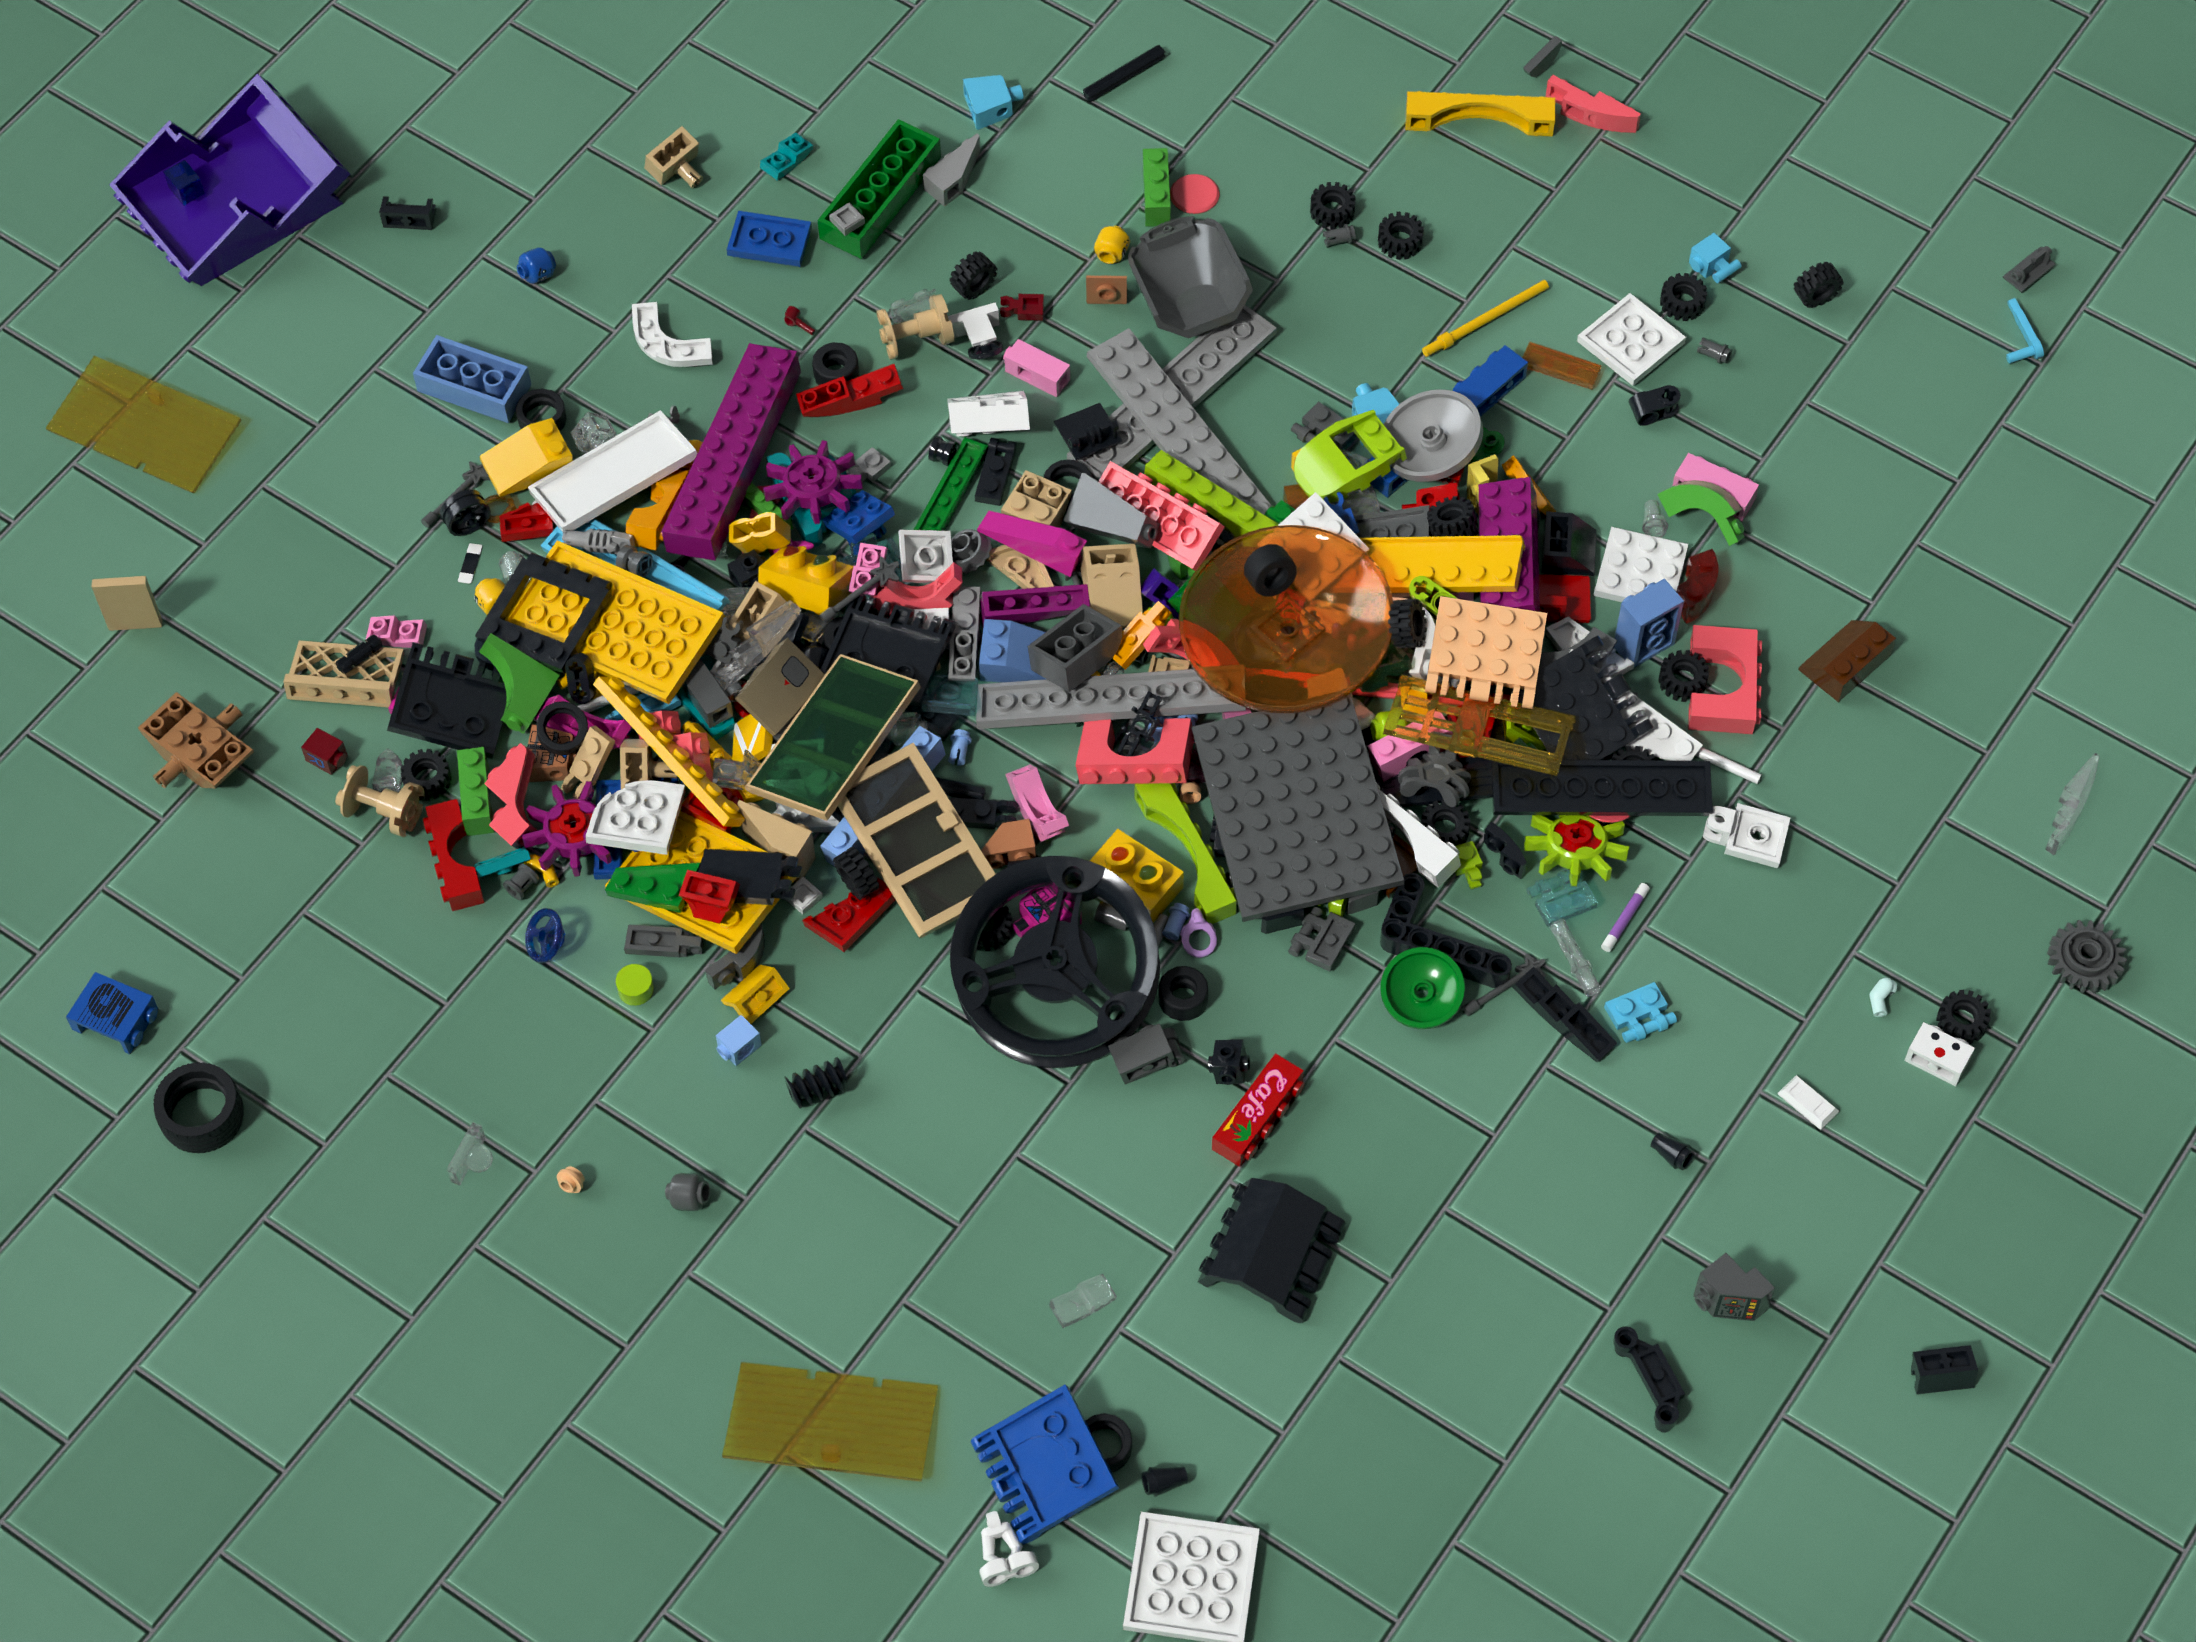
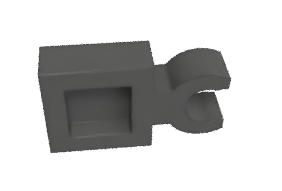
M730 614L723 618L722 630H718L705 654L727 665L733 662L741 639L735 637V635L744 626V622L740 620L735 627H732L729 624Z

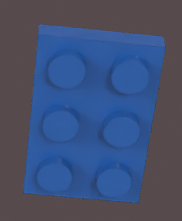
M738 211L727 247V256L801 267L812 224L810 221Z

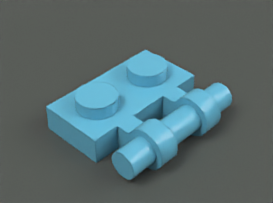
M1655 982L1607 1001L1604 1005L1617 1030L1628 1027L1629 1030L1622 1033L1626 1043L1645 1039L1647 1034L1657 1030L1662 1032L1668 1029L1669 1025L1677 1022L1673 1012L1666 1015L1660 1013L1667 1010L1668 1004ZM1648 1017L1651 1019V1021L1642 1025L1638 1023V1021Z

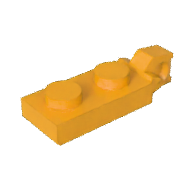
M1514 455L1502 464L1509 478L1531 477ZM1531 477L1537 495L1539 512H1542L1544 515H1546V511L1556 512L1555 508Z
M1158 601L1150 611L1139 612L1122 631L1120 646L1112 658L1126 670L1145 649L1143 643L1150 635V632L1155 626H1164V622L1171 614V611Z

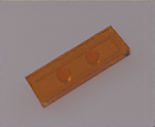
M1529 342L1522 357L1528 362L1527 369L1591 390L1596 383L1602 366Z

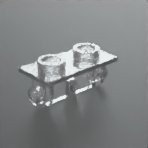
M923 289L913 295L914 298L908 301L900 299L892 303L888 316L894 315L892 318L893 325L914 319L915 311L919 313L930 310L929 298L935 295L936 289L929 292L927 289Z

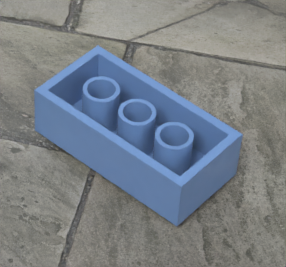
M438 335L435 336L413 372L418 392L506 423L510 422L516 412L519 399L528 392L532 385L527 366Z

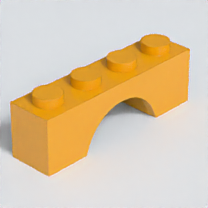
M678 469L651 485V500L657 504L645 508H634L626 522V533L634 536L635 546L657 550L661 541H664L661 531L689 473L688 470Z

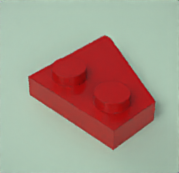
M527 502L519 506L518 509L499 516L502 542L547 537L554 530L553 520L538 503L530 505Z

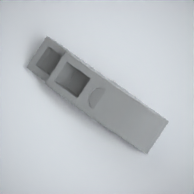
M961 586L956 593H953L952 620L956 622V626L950 640L949 681H975L980 626V587Z

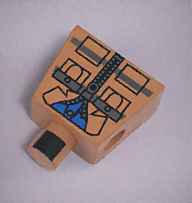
M534 724L531 727L527 746L535 755L529 782L564 780L570 773L569 770L578 753L576 751L570 755L561 756L550 753L542 747L538 740L537 726ZM546 727L549 738L556 743L564 744L574 739V735L571 733Z

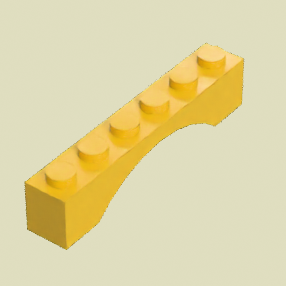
M1407 91L1405 130L1431 131L1451 121L1466 118H1483L1507 123L1529 136H1553L1555 98Z

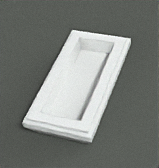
M1797 1075L1778 1092L1781 1098L1820 1130L1839 1113L1838 1109Z

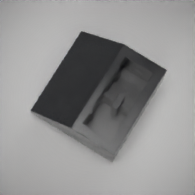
M1546 511L1543 529L1542 573L1594 576L1596 529L1573 513Z

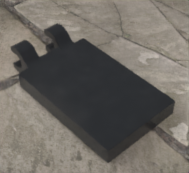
M705 849L698 872L737 881L740 887L734 903L773 905L774 898L793 900L796 890L791 888L792 881L781 879V876L800 877L802 867L797 865V857L789 856L785 858L783 853Z

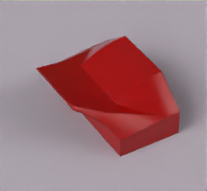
M687 870L679 896L688 903L694 918L720 924L726 912L731 910L740 884L737 881Z

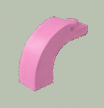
M1029 764L1005 774L1023 818L1030 820L1032 833L1040 842L1065 832L1064 828L1069 826L1066 815L1058 812L1052 805L1036 767Z

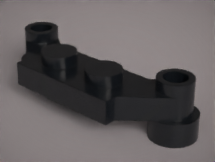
M1620 1327L1614 1335V1350L1617 1355L1631 1359L1657 1407L1654 1413L1656 1429L1660 1432H1668L1677 1423L1679 1417L1678 1402L1684 1398L1685 1392L1658 1344L1652 1346L1639 1340L1636 1331L1631 1327Z

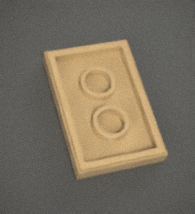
M146 576L92 580V590L109 631L162 627V617Z

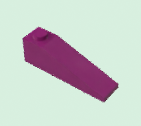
M1087 584L982 592L980 600L982 628L984 627V619L1008 620L1024 624L1069 615L1083 604L1090 607Z

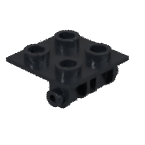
M1101 403L1054 421L1075 460L1123 442L1117 432L1119 430L1117 421L1110 420Z

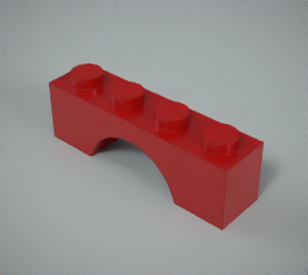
M458 799L425 807L428 817L423 818L426 833H432L433 840L428 842L432 857L438 856L439 863L434 864L438 880L443 879L445 886L440 887L444 903L450 902L452 912L483 904L484 899L475 867L461 865L451 857L455 844L467 835Z

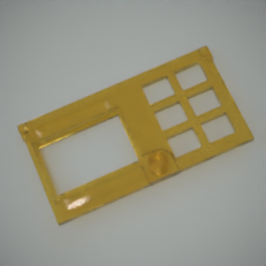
M1401 675L1398 690L1383 734L1447 749L1449 752L1458 753L1462 756L1480 757L1550 775H1558L1576 716L1533 706V709L1521 708L1522 703H1517V707L1511 706L1510 700L1502 699L1500 704L1494 703L1495 697L1489 696L1488 702L1469 699L1470 691L1464 690L1463 698H1459L1456 693L1457 688L1449 686L1446 695H1440L1442 684L1437 683L1436 693H1429L1433 694L1431 700L1408 695L1409 691L1413 689L1425 692L1426 680ZM1442 696L1463 701L1462 707L1444 704L1440 703L1439 699ZM1405 704L1428 709L1426 715L1403 710ZM1436 711L1458 716L1457 722L1435 718L1434 714ZM1489 717L1560 733L1555 754L1484 737ZM1402 719L1423 724L1421 730L1400 726L1398 723ZM1430 727H1436L1452 731L1453 735L1452 738L1429 733Z

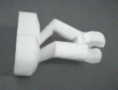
M997 1511L987 1513L988 1527L982 1530L981 1535L983 1559L988 1562L979 1571L984 1586H998L1010 1578H1022L1035 1573L1039 1568L1035 1553L1021 1551L1023 1546L1010 1523H1001ZM1002 1537L1012 1550L1011 1555L1007 1559L999 1558L995 1555V1539Z

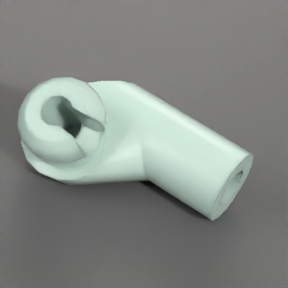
M1890 978L1880 979L1869 994L1874 1017H1884L1887 1015L1885 998L1897 991V983Z

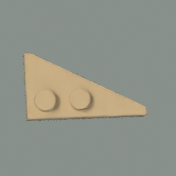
M1006 545L993 548L989 552L990 557L986 561L1021 588L1054 587L1044 564Z

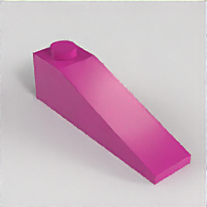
M988 511L977 529L978 532L1071 577L1078 566L1083 547L1087 543V540L1065 529L993 511Z

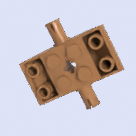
M176 692L138 727L142 735L162 758L168 762L153 775L154 780L163 788H166L172 780L180 773H183L201 788H217L254 753L253 749L227 730L237 719L243 716L241 711L236 706L234 707V704L230 703L214 719L210 718Z

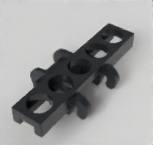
M1148 691L1139 710L1135 706L1132 707L1131 710L1137 715L1129 730L1124 726L1121 728V731L1126 733L1116 752L1118 755L1133 756L1142 737L1145 738L1144 741L1154 742L1155 739L1152 735L1157 726L1161 727L1162 724L1158 718L1153 719V716L1162 701V697ZM1150 698L1156 699L1153 707L1147 706ZM1143 722L1145 727L1143 730L1137 731L1134 728L1135 724ZM1151 723L1152 725H1151V727H1150L1148 733L1146 734L1145 731H1146V729L1148 728L1149 724ZM1129 736L1136 738L1134 743L1128 740ZM1126 745L1131 746L1128 754L1122 752Z

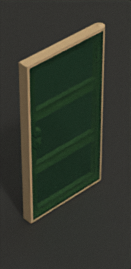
M840 654L749 780L745 789L757 796L828 821L921 688L919 681Z

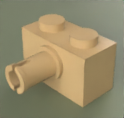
M681 126L646 155L645 169L660 185H663L675 174H679L691 188H695V183L698 185L702 181L703 176L689 162L698 156L699 142Z
M624 739L620 746L621 789L625 788V784L653 780L654 777L678 778L664 761H654L652 759V748L644 739Z

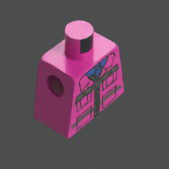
M1052 887L1031 890L1020 900L1019 914L1022 918L1012 924L1014 931L1020 938L1032 927L1049 920L1058 896ZM1065 900L1060 921L1071 922L1075 902ZM1082 913L1080 915V925L1082 924Z

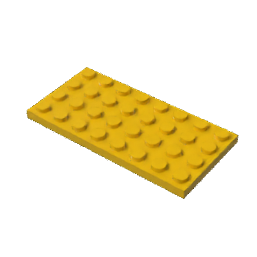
M557 540L546 556L549 561L554 560L570 566L571 569L575 568L592 575V578L597 576L612 582L610 590L612 597L578 653H584L589 656L594 671L607 677H617L625 685L670 704L722 626V621L725 617L724 613ZM532 577L511 608L505 621L564 643L590 599Z

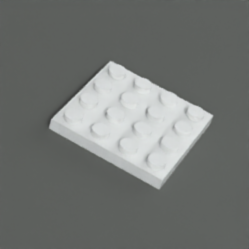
M1141 1512L1123 1630L1202 1642H1244L1260 1529Z

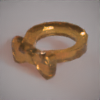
M510 494L501 497L499 495H492L484 500L488 505L495 501L507 502L509 504L502 514L497 516L490 515L487 520L490 523H500L499 516L517 509Z

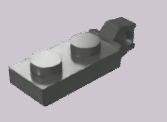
M629 924L624 951L625 954L680 958L687 957V953L702 954L704 943L702 937L690 936V932L683 931V928Z

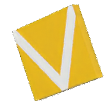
M751 714L734 725L731 770L737 773L766 757L771 751L773 736Z

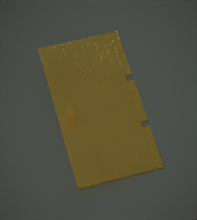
M93 356L89 365H87L85 371L61 404V407L58 408L56 414H54L52 420L46 426V430L85 447H89L91 442L94 441L96 442L93 447L94 451L136 469L143 462L146 464L143 472L195 493L203 478L207 475L208 470H210L212 464L216 461L222 452L221 450L225 447L242 420L235 415Z
M741 1362L722 1458L922 1482L938 1385L883 1379L880 1388L873 1387L874 1378L816 1371L815 1380L807 1379L808 1370Z

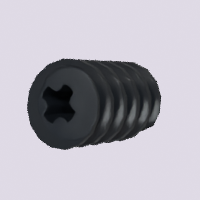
M838 1057L834 1058V1067L829 1061H825L824 1071L818 1065H814L813 1075L806 1068L802 1072V1078L796 1072L792 1074V1082L787 1077H784L789 1094L799 1109L802 1108V1099H806L811 1105L813 1104V1095H816L822 1101L824 1100V1091H827L833 1097L834 1087H837L844 1093L845 1083H847L844 1068Z

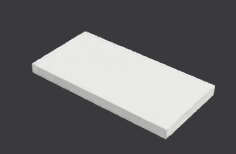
M660 410L528 486V489L533 498L562 532L565 530H575L692 462L698 453Z

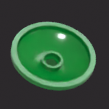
M1418 947L1406 950L1390 961L1383 972L1380 991L1386 1010L1396 1021L1414 1029H1431L1448 1022L1458 1012L1464 999L1465 984L1460 968L1451 957L1437 949ZM1420 990H1425L1428 995L1422 998L1417 993Z

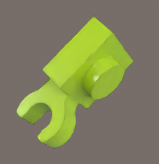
M1473 841L1455 846L1459 851L1458 855L1461 866L1455 871L1456 876L1464 874L1470 889L1481 887L1480 879H1482V875L1479 869H1482L1483 862Z

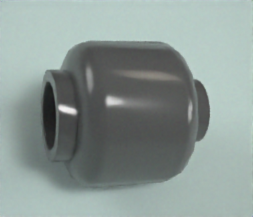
M679 1173L675 1174L671 1182L666 1185L665 1196L676 1210L697 1211L709 1201L710 1186L700 1174Z

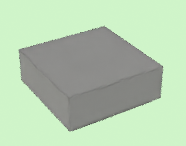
M850 203L829 215L830 221L845 236L865 224V218Z

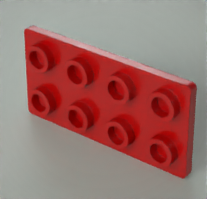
M1539 575L1540 612L1547 613L1546 622H1558L1566 617H1570L1577 623H1590L1589 576Z

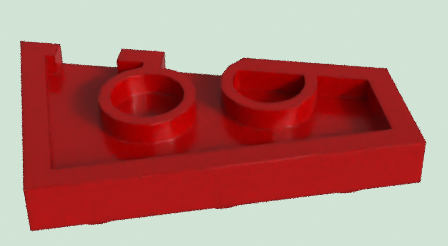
M877 877L879 889L862 900L857 899L850 892L848 893V898L835 905L832 902L824 907L825 911L814 917L810 915L802 921L806 928L845 952L896 899L886 883Z

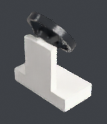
M996 303L948 316L949 321L951 320L954 338L968 335L972 345L968 350L969 358H990L1004 350L1002 342L995 341L997 338L992 328L999 325V310Z

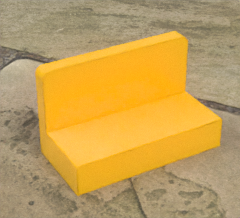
M759 965L723 997L721 1001L724 1005L733 1007L739 1016L742 1015L752 1024L790 988L774 967Z

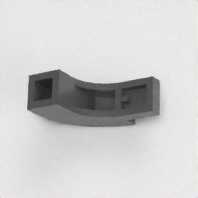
M762 923L737 954L730 951L705 970L708 983L714 990L721 985L724 986L730 983L736 974L743 980L759 965L765 945Z

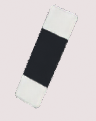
M469 544L458 582L468 584L472 582L482 545Z

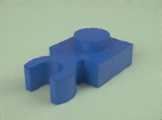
M1337 492L1339 502L1335 505L1329 502L1328 497H1324V501L1355 534L1359 533L1360 531L1351 507L1347 509L1342 507L1344 503L1343 494Z

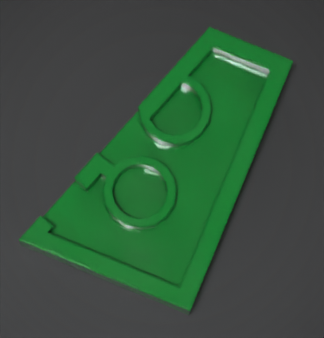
M700 863L616 868L605 891L607 896L681 913L686 901L679 896L686 872L687 870L698 872Z

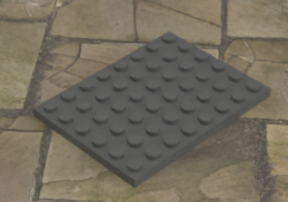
M1350 691L1191 727L1242 922L1404 885L1403 874Z

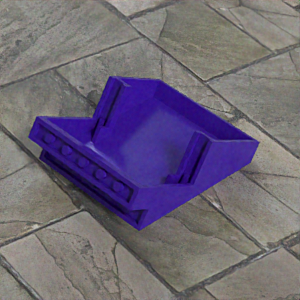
M256 74L198 138L169 120L109 185L116 192L114 197L121 204L127 205L128 214L142 223L140 228L147 235L153 236L154 245L168 254L166 259L173 266L179 267L181 270L179 275L188 283L193 281L203 286L341 206L343 203L334 194V191L350 175V172L272 83ZM184 183L192 192V195L185 197L186 193L179 185Z

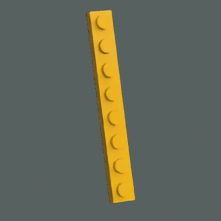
M599 676L593 685L723 826L740 827L745 818L739 812V807L722 794V789L705 776V770L694 764L689 758V753L679 747L673 741V736L656 723V717L642 708L640 700L624 688L625 684L620 679L614 676Z

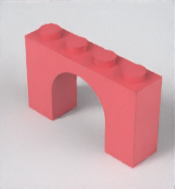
M1693 625L1690 638V655L1693 656L1694 653L1699 654L1698 660L1704 658L1705 663H1716L1730 667L1739 675L1742 686L1735 692L1725 695L1692 693L1688 710V730L1753 734L1755 724H1760L1761 708H1756L1757 701L1760 702L1761 686L1757 685V679L1761 678L1762 663H1757V656H1761L1762 640H1757L1758 630Z
M1191 718L1164 719L1161 738L1156 747L1145 754L1131 757L1118 755L1113 752L1115 735L1111 719L1084 722L1076 760L1079 783H1186L1194 744Z

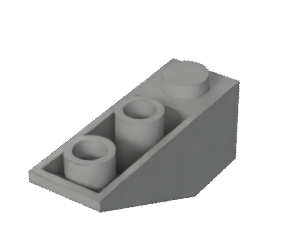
M975 134L970 139H966L960 147L952 153L946 154L939 163L929 167L923 174L924 190L944 207L963 193L980 153V135Z

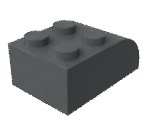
M1083 604L1027 646L1031 670L1070 692L1112 659L1122 640V625Z

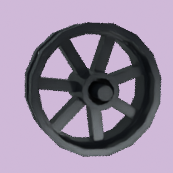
M468 489L460 491L446 500L441 507L440 517L451 534L454 536H465L485 525L490 517L491 510L480 492Z

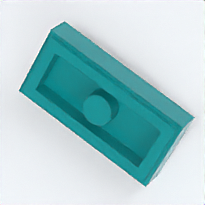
M521 847L476 863L474 867L478 878L493 872L501 875L512 871L513 865L525 862L531 858L528 850Z

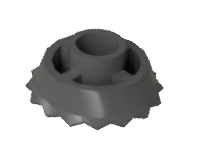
M965 529L958 532L951 539L953 562L962 567V572L968 574L970 571H976L990 557L989 552L992 549L990 544L992 539L974 529Z

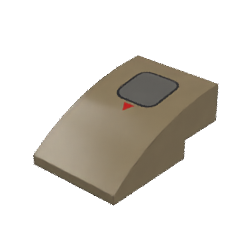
M786 638L776 645L764 663L756 668L735 699L772 736H775L805 703L825 674L789 638Z

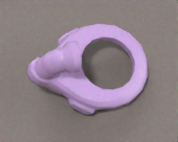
M1193 909L1191 918L1183 926L1180 935L1182 936L1184 950L1193 957L1203 958L1210 955L1216 947V930L1211 923L1204 919L1199 909ZM1203 930L1207 932L1210 937L1208 948L1199 951L1191 947L1189 936L1193 931Z

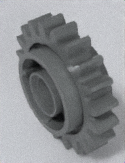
M2078 920L2075 928L2069 922L2064 930L2059 928L2056 935L2052 936L2049 943L2051 946H2049L2047 954L2050 956L2048 965L2055 966L2052 974H2062L2060 983L2069 980V989L2072 990L2076 985H2079L2081 993H2084L2086 987H2090L2094 994L2098 986L2106 991L2109 983L2112 985L2116 984L2118 977L2122 976L2123 967L2127 959L2123 957L2126 948L2119 947L2121 938L2111 939L2114 931L2110 930L2104 933V924L2094 928L2092 920L2088 922L2087 927L2083 926L2081 920ZM2082 954L2088 955L2092 959L2085 958Z

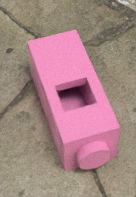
M1020 339L1012 347L1009 346L1004 353L1005 372L1055 397H1058L1070 381L1069 364Z

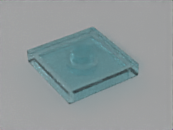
M934 674L922 701L921 711L975 716L978 679L976 678L975 681H949L948 675Z

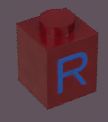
M316 728L301 746L305 760L330 775L337 768L344 765L348 756L343 741L319 728Z

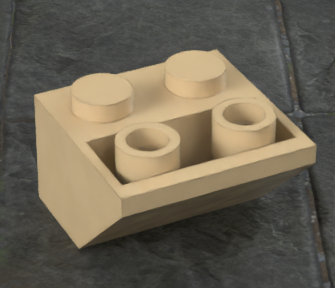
M1025 470L1003 505L1001 514L1060 528L1072 490Z
M755 581L729 624L735 627L740 620L743 621L744 626L735 637L741 639V642L766 655L783 611H798L779 593Z

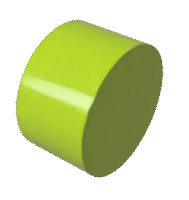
M630 964L623 967L616 976L618 995L624 1003L632 1006L642 1005L652 997L654 985L651 973L646 967L639 964Z

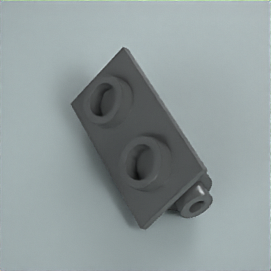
M2048 246L2039 247L2007 272L2003 278L2020 292H2023L2055 266V263L2050 260L2051 248Z

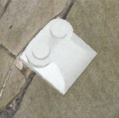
M898 531L902 582L930 584L953 563L950 531Z

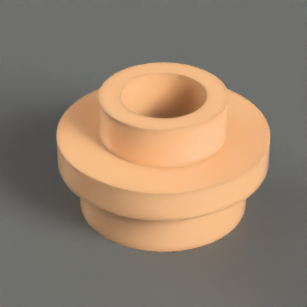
M568 1166L557 1174L558 1184L565 1192L579 1193L582 1190L585 1178L578 1169Z

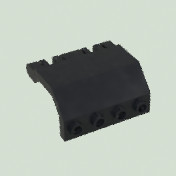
M1250 1178L1243 1184L1239 1183L1232 1194V1198L1235 1200L1231 1208L1228 1207L1221 1218L1223 1223L1221 1231H1218L1211 1240L1210 1247L1213 1249L1209 1257L1206 1256L1199 1267L1201 1275L1198 1283L1207 1288L1217 1281L1239 1285L1271 1303L1279 1314L1296 1323H1303L1308 1312L1307 1308L1309 1309L1311 1305V1300L1295 1291L1294 1288L1298 1286L1307 1292L1316 1293L1318 1284H1320L1329 1259L1333 1254L1331 1249L1316 1241V1238L1319 1237L1326 1242L1337 1244L1340 1238L1339 1235L1342 1234L1346 1222L1328 1211L1326 1206L1286 1183Z

